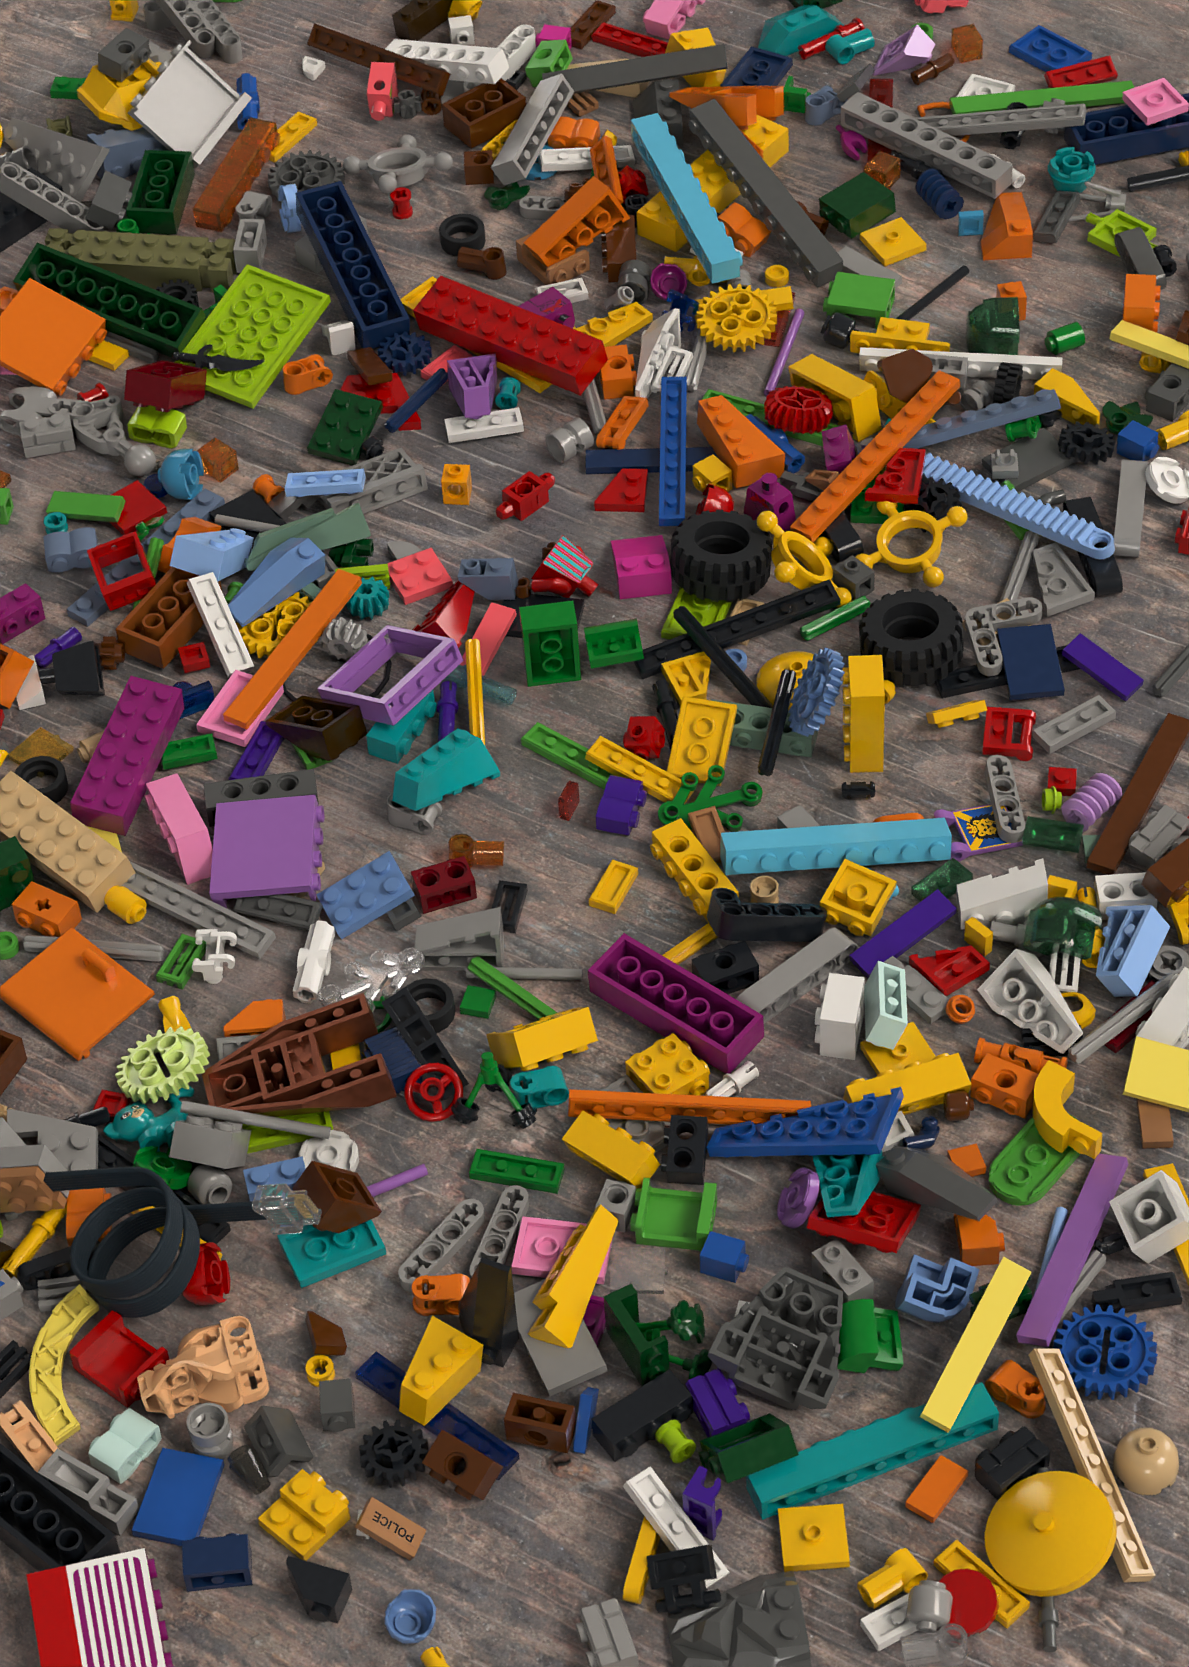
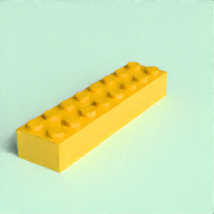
M757 115V123L749 125L747 130H741L763 150L762 155L764 157L762 159L769 167H772L789 151V128ZM706 150L690 164L694 178L699 179L702 192L707 193L709 204L716 209V212L720 213L740 195L737 185L728 179L726 171L722 166L716 164L714 156L709 150ZM661 191L636 212L638 235L674 252H677L688 242Z

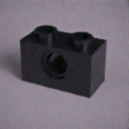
M745 941L730 944L722 949L704 953L691 959L692 974L726 994L748 988L759 980V964Z

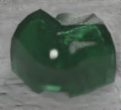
M1018 297L984 299L982 304L976 306L972 311H968L966 318V346L969 353L1018 355L1020 339Z
M1053 897L1044 900L1029 913L1023 947L1046 956L1061 951L1083 960L1089 959L1092 954L1095 930L1102 928L1101 912L1093 905L1070 897Z

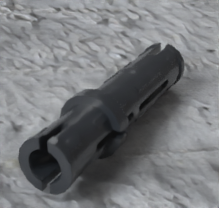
M659 680L656 681V684L652 685V689L657 701L655 704L656 710L661 714L671 750L678 720L676 710L678 705L676 699L672 697L669 682Z

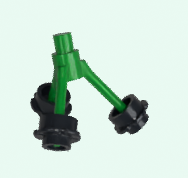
M484 1052L481 1055V1072L478 1074L468 1099L460 1097L456 1104L451 1106V1111L454 1113L453 1117L463 1124H469L471 1120H478L477 1113L480 1108L474 1100L481 1086L485 1084L487 1090L491 1092H504L515 1108L509 1115L513 1121L512 1126H520L521 1129L527 1128L537 1120L534 1116L537 1108H533L529 1102L523 1105L519 1104L508 1088L510 1085L509 1081L512 1078L511 1071L498 1064L494 1060L493 1053Z

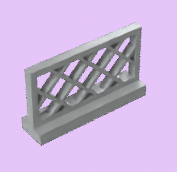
M398 448L342 469H364L365 476L370 481H365L363 492L321 495L318 499L326 509L333 508L335 514L359 502L362 512L365 514L428 490L425 470L421 464L416 465L402 448ZM398 458L401 459L399 463H398V462H390V461L395 460V459H398ZM371 468H378L376 471H367ZM385 469L394 470L393 473L384 472Z

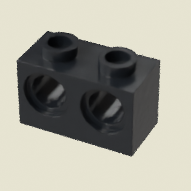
M671 1115L670 1126L664 1127V1144H668V1154L662 1153L661 1172H666L667 1183L704 1185L706 1147L709 1131L707 1117ZM684 1132H688L693 1135L689 1139H681L678 1137L680 1134ZM681 1160L690 1162L687 1167L681 1168L676 1166Z

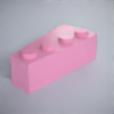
M654 0L643 16L646 32L669 40L671 33L678 32L685 25V18L693 16L695 6L697 4L702 5L706 0Z

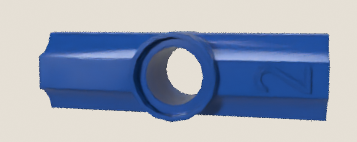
M243 73L237 78V93L241 95L246 92L252 99L238 115L237 124L238 129H242L245 133H250L258 127L260 103L256 77H253L250 73Z
M747 415L746 418L785 453L784 469L793 474L798 472L805 463V456L789 443L786 434L781 429L775 428L772 430L757 416Z

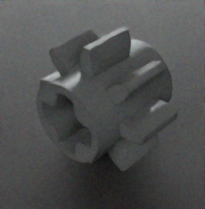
M402 90L398 93V97H393L394 113H400V116L404 119L414 118L417 112L422 111L420 95L415 96V92L412 90Z

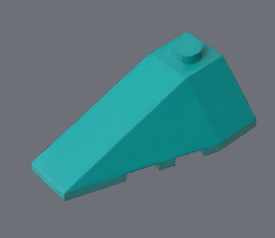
M882 1151L880 1154L812 1156L820 1181L819 1185L827 1217L858 1215L880 1180L881 1176L876 1164L884 1157Z

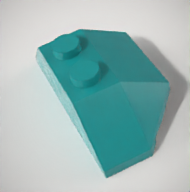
M803 5L765 20L758 48L788 56L801 51L798 50V46L831 33L836 26H844V24L834 15L816 5Z

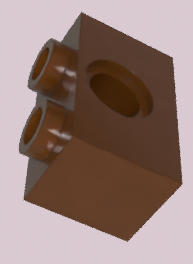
M513 1393L504 1417L506 1440L568 1454L576 1429L575 1406Z
M443 1429L422 1462L431 1468L430 1476L443 1484L447 1480L455 1483L457 1486L454 1491L468 1500H471L473 1495L484 1500L503 1469L502 1465ZM465 1460L466 1468L464 1472L457 1475V1465Z

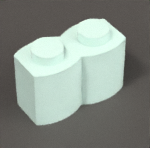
M130 1408L122 1414L116 1415L110 1424L109 1431L105 1432L101 1437H96L90 1444L88 1455L91 1466L116 1482L123 1483L161 1441L159 1426Z

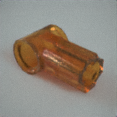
M456 834L449 839V859L465 856L470 868L473 865L503 866L504 841H473L471 836L467 834Z

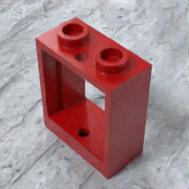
M136 531L87 550L100 590L110 611L143 599L156 585L147 556ZM138 554L144 571L108 585L102 568Z

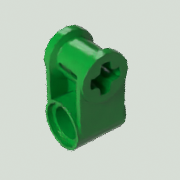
M1039 415L1005 424L1006 436L1009 442L1025 437L1035 439L1041 428Z

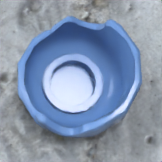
M402 1590L386 1608L384 1617L385 1627L390 1636L402 1644L419 1643L431 1633L435 1625L436 1607L431 1597L421 1590Z

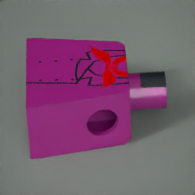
M554 287L518 306L572 329L575 325L571 301Z
M766 473L747 488L744 514L751 516L754 521L757 520L761 512L771 511L777 516L778 525L783 531H790V526L796 521L792 494L777 482L775 474Z

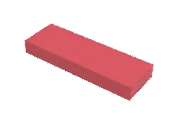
M492 602L472 638L480 641L482 678L517 615L515 609ZM465 651L462 656L464 661L458 665V669L467 673Z

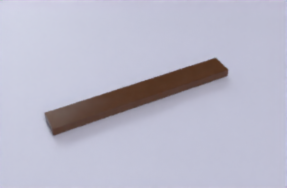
M315 23L307 42L308 46L367 68L371 67V62L394 63L397 79L442 96L451 75L443 70Z
M1171 713L1167 714L1089 856L1086 868L1107 875L1115 874L1129 848V840L1132 834L1139 830L1189 737V719Z

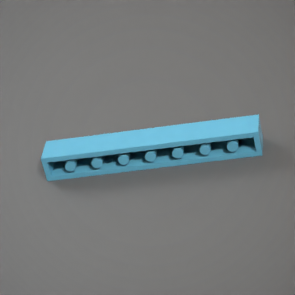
M945 818L721 833L720 858L725 875L837 868L841 866L844 859L861 866L950 860L952 834Z

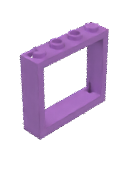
M386 625L317 689L322 699L359 705L363 719L394 726L464 660L455 639ZM388 634L389 639L384 638V636ZM397 652L424 658L381 699L353 693Z

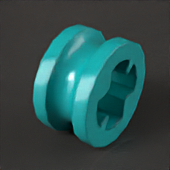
M61 512L50 513L43 520L47 534L68 531L67 518Z

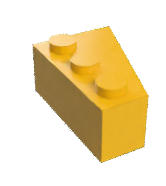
M708 27L671 33L665 53L714 46L715 42ZM726 69L682 77L691 87H718L724 80Z

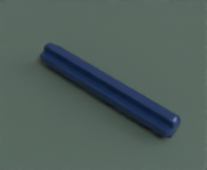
M438 369L387 419L384 427L390 433H394L448 380V373L445 369Z

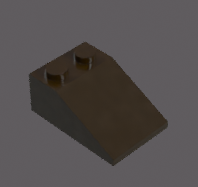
M303 695L265 721L269 728L311 757L321 758L326 761L337 759L343 751L355 746L360 739L367 735L359 705Z

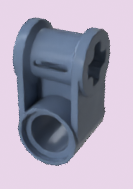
M826 85L806 97L805 121L810 125H821L833 116L840 114L841 106L848 100L841 102L832 87Z

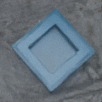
M983 210L958 212L959 236L983 234Z

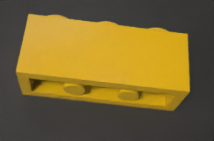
M582 1111L562 1138L568 1149L616 1180L634 1185L636 1189L642 1188L644 1177L651 1178L661 1165L654 1156L656 1151L643 1141H640L638 1144L631 1140L632 1136L620 1127L616 1130L609 1126L610 1123L601 1115L595 1113L592 1116Z

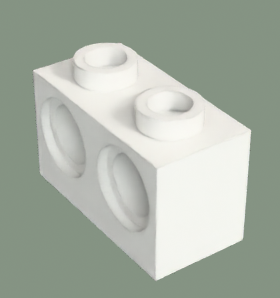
M1146 872L1095 876L1094 890L1096 892L1098 921L1108 920L1106 908L1110 906L1152 905L1157 910L1158 900L1141 885Z

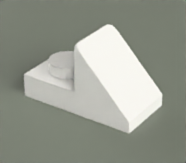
M343 320L321 326L323 336L328 338L332 355L355 350L353 322Z

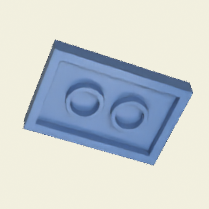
M390 851L316 894L341 940L415 896Z

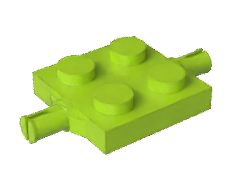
M1119 209L1102 218L1090 212L1085 219L1086 222L1095 225V228L1088 233L1087 241L1118 257L1120 255L1114 242L1116 233L1140 227L1148 241H1151L1156 236L1157 228ZM1149 242L1150 245H1151V247H1152V249L1155 248L1156 246H1158V245H1155V244Z

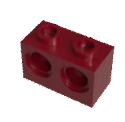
M465 856L411 871L413 892L423 914L477 898L475 879Z

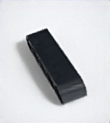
M1091 497L1063 501V512L1066 510L1070 516L1075 514L1079 520L1084 518L1088 524L1093 522L1097 528L1104 530ZM1099 542L1095 544L1094 547L1104 548L1108 544L1105 542ZM1077 551L1090 587L1095 592V597L1121 593L1123 591L1122 576L1113 554L1106 559H1095Z

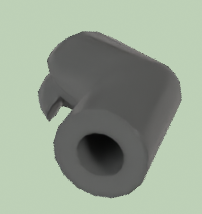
M1062 489L1045 493L1039 499L1044 505L1047 503L1055 505L1063 503L1066 500V495Z

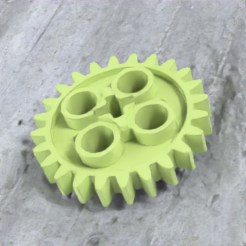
M180 1026L174 1032L172 1027H169L164 1034L161 1030H158L155 1037L148 1034L146 1036L147 1041H137L138 1047L136 1049L128 1048L127 1050L130 1055L120 1058L123 1064L117 1065L119 1072L115 1076L121 1091L125 1094L126 1098L131 1097L133 1102L140 1099L145 1104L151 1098L152 1102L156 1103L159 1097H163L166 1101L169 1098V1094L173 1093L178 1096L179 1089L184 1088L188 1090V1083L190 1081H198L196 1074L205 1073L203 1066L209 1064L207 1057L210 1056L203 1037L200 1036L198 1031L194 1033L192 1028L184 1031L183 1027ZM157 1052H160L171 1074L168 1078L165 1077L155 1057Z

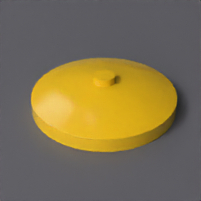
M1043 1472L1019 1481L1000 1497L987 1520L985 1549L989 1561L997 1574L1015 1590L1032 1596H1057L1083 1586L1101 1571L1114 1548L1117 1533L1116 1519L1106 1496L1092 1481L1071 1472Z

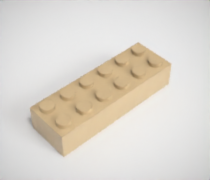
M10 771L0 781V840L4 841L16 836L32 865L98 913L105 905L104 898L108 890L116 885L121 887L135 873L128 857L14 772Z

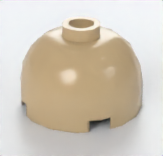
M1153 1428L1133 1430L1119 1441L1113 1459L1114 1474L1124 1482V1487L1131 1492L1140 1495L1159 1494L1163 1488H1166L1169 1484L1172 1486L1176 1480L1179 1471L1178 1450L1173 1441L1162 1431Z

